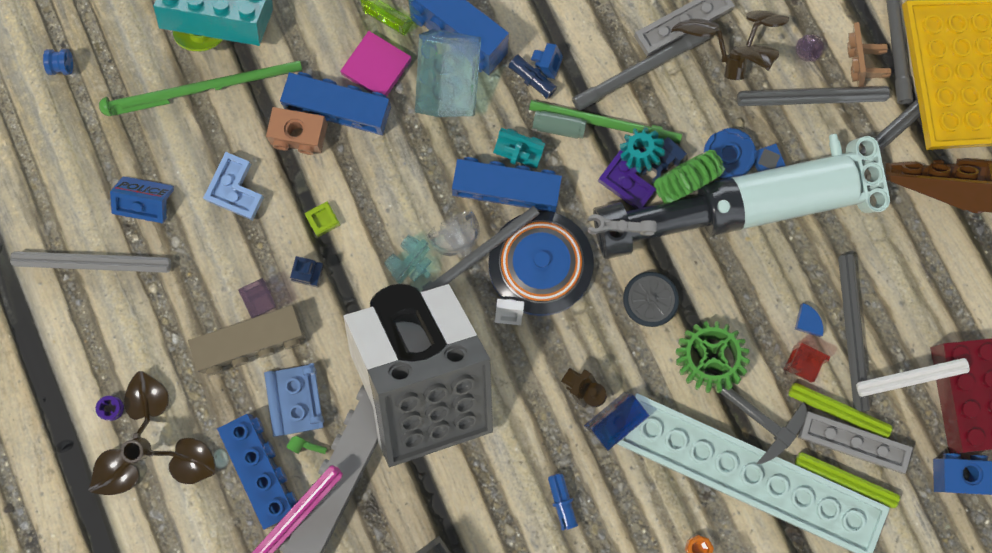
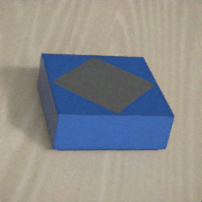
M777 144L756 150L754 165L757 172L786 166Z

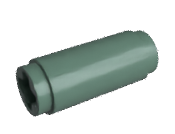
M541 110V112H535L532 129L575 139H583L587 121L581 118Z

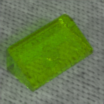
M360 0L363 12L401 35H406L413 24L411 18L381 0Z

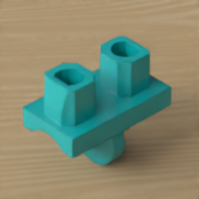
M501 128L493 153L511 159V164L516 165L519 162L537 169L546 143L535 137L529 138L518 134L516 130Z

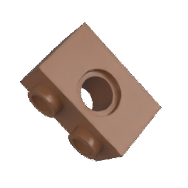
M273 107L266 138L272 147L279 150L293 148L306 155H313L314 152L322 153L328 124L325 117L321 115ZM295 129L303 130L300 136L291 137V133Z

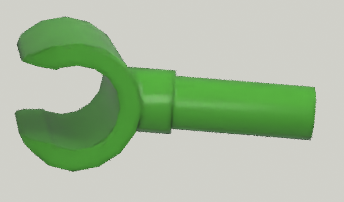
M299 436L292 437L287 444V448L297 454L300 453L303 447L325 454L327 450L326 447L312 444Z

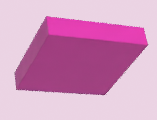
M368 31L340 72L341 75L368 92H379L387 97L412 59L408 54Z

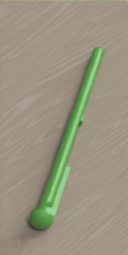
M300 61L112 101L106 96L100 100L99 109L105 116H114L170 104L169 99L195 94L215 88V91L227 86L284 75L289 72L302 71V65Z

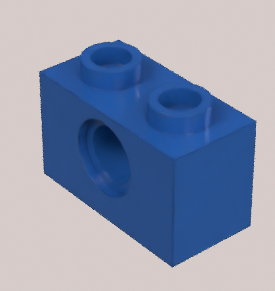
M943 454V459H933L934 492L992 495V461H988V456L970 455V460H962L961 454ZM965 467L969 471V479L967 481L963 477Z

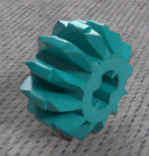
M644 127L642 133H639L634 128L633 136L625 134L626 143L620 144V149L623 151L620 156L622 161H627L626 165L629 169L636 166L637 172L640 173L643 167H646L651 172V164L660 165L659 157L665 155V150L662 148L665 145L664 140L658 138V132L655 130L649 133V129ZM644 147L646 151L641 153L639 149Z

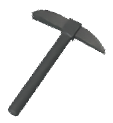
M707 370V371L704 372L705 374H708V375H714V374H713L712 372H710L709 370ZM722 385L721 394L774 435L775 441L756 464L771 461L792 444L806 418L807 410L804 402L799 405L787 425L781 428L733 389L727 390Z

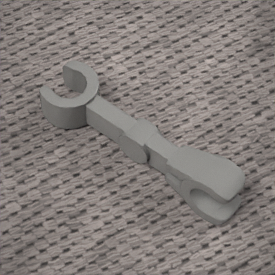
M598 214L588 217V221H597L599 224L598 228L589 227L587 229L590 234H598L610 230L621 233L624 231L639 232L641 235L652 236L657 231L656 221H611Z

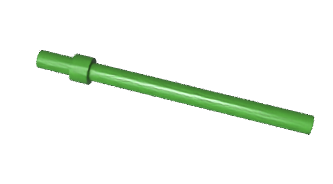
M531 100L529 110L541 112L542 110L581 118L589 124L633 133L634 128L639 133H642L643 128L647 127L649 133L655 130L658 132V138L665 140L669 137L677 144H680L682 134L662 130L663 127L657 125L649 127Z

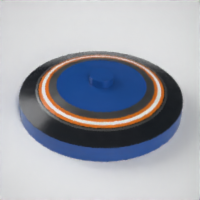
M538 211L540 213L538 216L489 252L488 267L491 282L502 299L523 301V313L548 316L570 308L583 296L592 279L594 257L588 238L573 221L557 213ZM519 216L513 218V219L510 220L508 223H506V224L500 229V231H501L503 228H505L508 224H510L512 221H514L516 218H518Z

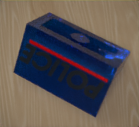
M623 392L587 422L584 427L594 434L605 450L609 451L650 415L633 394Z

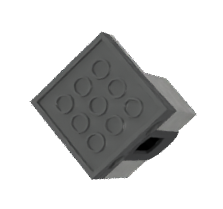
M408 284L389 285L373 295L370 301V308L343 315L350 355L373 406L378 442L389 468L493 433L490 357L449 284L423 292Z

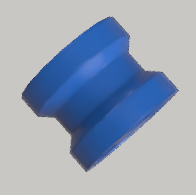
M46 49L43 54V65L48 75H56L57 72H62L64 75H71L74 65L71 51L69 49H61L59 52H55L53 49Z

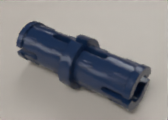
M519 54L509 63L508 67L524 79V83L528 87L532 86L545 99L548 100L556 91L557 86L545 78L538 67L534 68Z

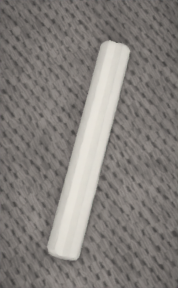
M962 358L858 382L856 388L859 396L863 397L968 373L970 367L968 361Z

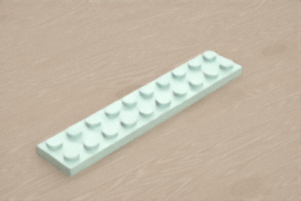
M638 393L634 396L614 443L853 553H873L890 509L883 504L779 457H775L763 464H756L766 451Z

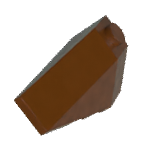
M965 158L957 159L956 164H944L942 160H933V164L924 166L916 161L885 163V177L887 181L962 210H968L977 214L983 212L992 213V161Z

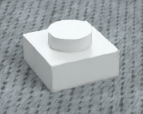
M497 299L495 323L521 325L524 302L514 299Z

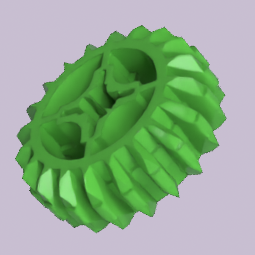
M708 150L658 177L654 182L659 198L661 197L664 203L673 202L703 187L723 174L725 171L722 164L723 161L715 150Z
M706 321L703 323V329L695 324L693 332L686 330L685 338H680L678 342L681 347L677 348L675 353L680 356L676 359V365L683 366L679 371L680 375L689 374L686 382L689 384L695 380L696 390H699L701 385H705L706 393H710L712 387H715L717 393H721L722 385L727 390H731L733 387L732 382L735 384L740 383V376L746 375L747 370L745 366H748L750 360L745 357L749 354V349L741 348L746 342L745 339L737 340L738 330L729 333V324H726L724 329L719 328L720 324L718 321L714 323L713 327H710V324ZM706 339H714L720 342L711 344ZM693 346L701 357L697 367L691 359L690 352ZM727 348L730 349L734 358L733 368L728 365V360L724 357ZM719 351L717 359H709L706 362L708 355L712 356L713 354H716ZM707 370H715L719 374H723L714 376L705 374L704 372Z

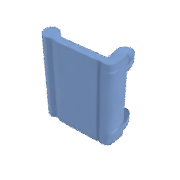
M314 363L264 372L273 437L324 428V418L322 416L316 378L317 372Z

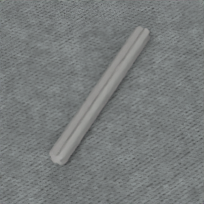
M14 251L11 253L10 259L11 265L15 267L168 273L171 270V260L167 257Z

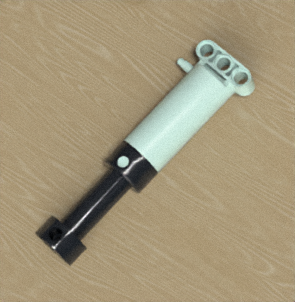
M837 134L829 135L831 156L709 182L698 189V196L630 211H626L621 202L594 207L593 214H598L611 221L641 222L650 220L657 223V231L652 236L641 235L639 232L625 231L622 233L617 231L615 237H612L609 231L596 234L604 259L628 255L633 252V242L705 227L710 235L715 236L856 204L864 213L884 211L889 206L890 196L878 142L870 136L854 139L847 144L846 153L842 154ZM860 143L865 146V155L859 152ZM866 169L871 173L870 181H867L864 177ZM871 195H874L876 198L875 207L870 204ZM594 221V227H595V228H598V227H599V224H598L597 221Z

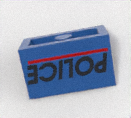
M123 176L110 191L111 213L163 224L167 219L166 200L174 191V186Z

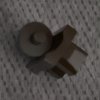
M569 368L561 380L567 386L566 389L576 402L584 408L587 404L591 407H599L607 399L605 388L597 383L592 373L585 369L580 374Z

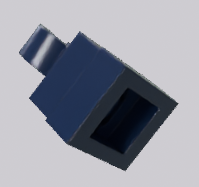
M669 137L664 140L665 145L662 148L665 150V155L659 157L661 164H651V171L656 173L652 184L661 176V172L664 169L667 171L673 164L678 166L686 159L687 153ZM646 167L643 169V175H646L648 172Z
M296 256L290 276L291 281L318 288L324 264Z

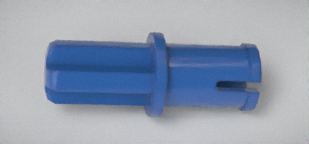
M560 473L548 477L554 499L552 506L556 507L561 530L575 528L578 526L571 504L573 498L569 497L564 475Z

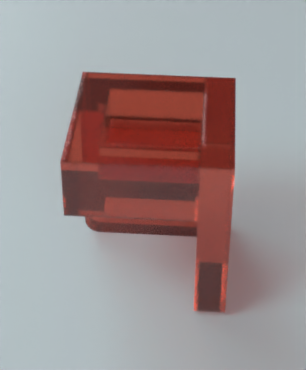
M799 343L793 346L783 370L812 383L815 382L822 364L829 362L830 356L804 343Z

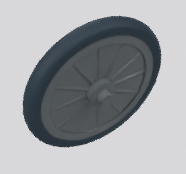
M644 272L633 277L626 285L623 294V304L629 317L636 323L646 327H658L669 322L676 314L679 305V295L674 283L665 275L657 272Z

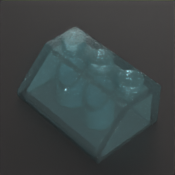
M435 29L419 34L415 113L435 117L475 115L481 37Z

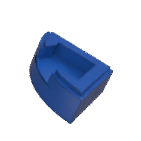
M803 303L800 305L794 330L821 337L823 336V323L816 310Z

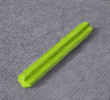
M793 383L789 389L788 395L872 434L888 438L892 432V425L799 383Z
M798 453L795 459L796 466L887 507L896 508L899 504V494L806 453Z

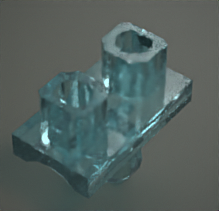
M408 235L400 245L409 254L406 259L402 261L395 254H392L384 262L385 267L392 274L393 280L399 285L413 269L415 270L409 278L414 282L420 275L426 279L431 275L426 270L432 262L430 259L425 257L419 264L420 260L430 250L428 242L424 239L419 241L413 236Z

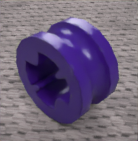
M104 396L98 400L95 409L98 417L113 421L122 416L124 404L117 397ZM109 401H111V405L116 406L115 412L111 411L112 415L110 416L109 412L104 411V407L109 405Z

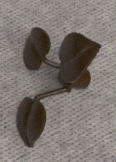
M763 10L748 12L746 19L755 23L747 44L735 46L728 55L726 54L722 31L718 30L719 24L705 19H688L676 24L671 29V33L680 31L699 37L716 35L722 54L721 62H726L724 77L730 80H743L745 78L747 60L769 71L779 57V51L775 48L760 44L751 45L757 28L762 24L768 27L785 25L788 23L789 17Z
M138 371L132 377L124 398L125 410L129 417L134 420L145 417L144 422L138 431L133 434V439L126 441L122 445L121 450L109 449L99 455L93 467L92 480L89 486V492L116 495L132 489L138 482L140 473L138 468L131 463L143 460L148 456H172L173 458L169 462V472L173 479L182 484L198 483L213 476L216 472V464L212 452L206 444L198 439L189 437L180 439L176 443L174 452L151 450L150 442L141 437V434L150 422V416L156 417L163 414L169 403V395L165 386L144 371Z

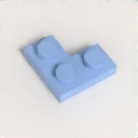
M225 152L203 199L253 221L264 197L241 186L252 164L245 159Z

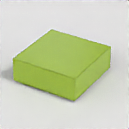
M328 201L304 213L317 237L341 225Z

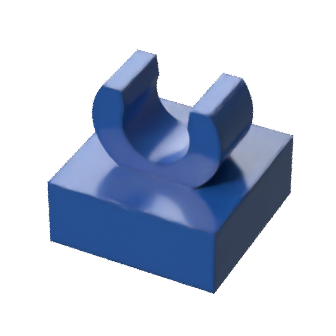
M547 43L544 52L534 50L531 60L536 61L535 67L540 68L546 78L555 79L563 56L557 45Z

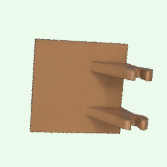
M859 22L854 23L853 33H848L849 42L847 43L849 58L853 57L851 66L852 82L857 81L858 87H864L865 79L890 77L891 68H866L864 55L887 53V44H862Z

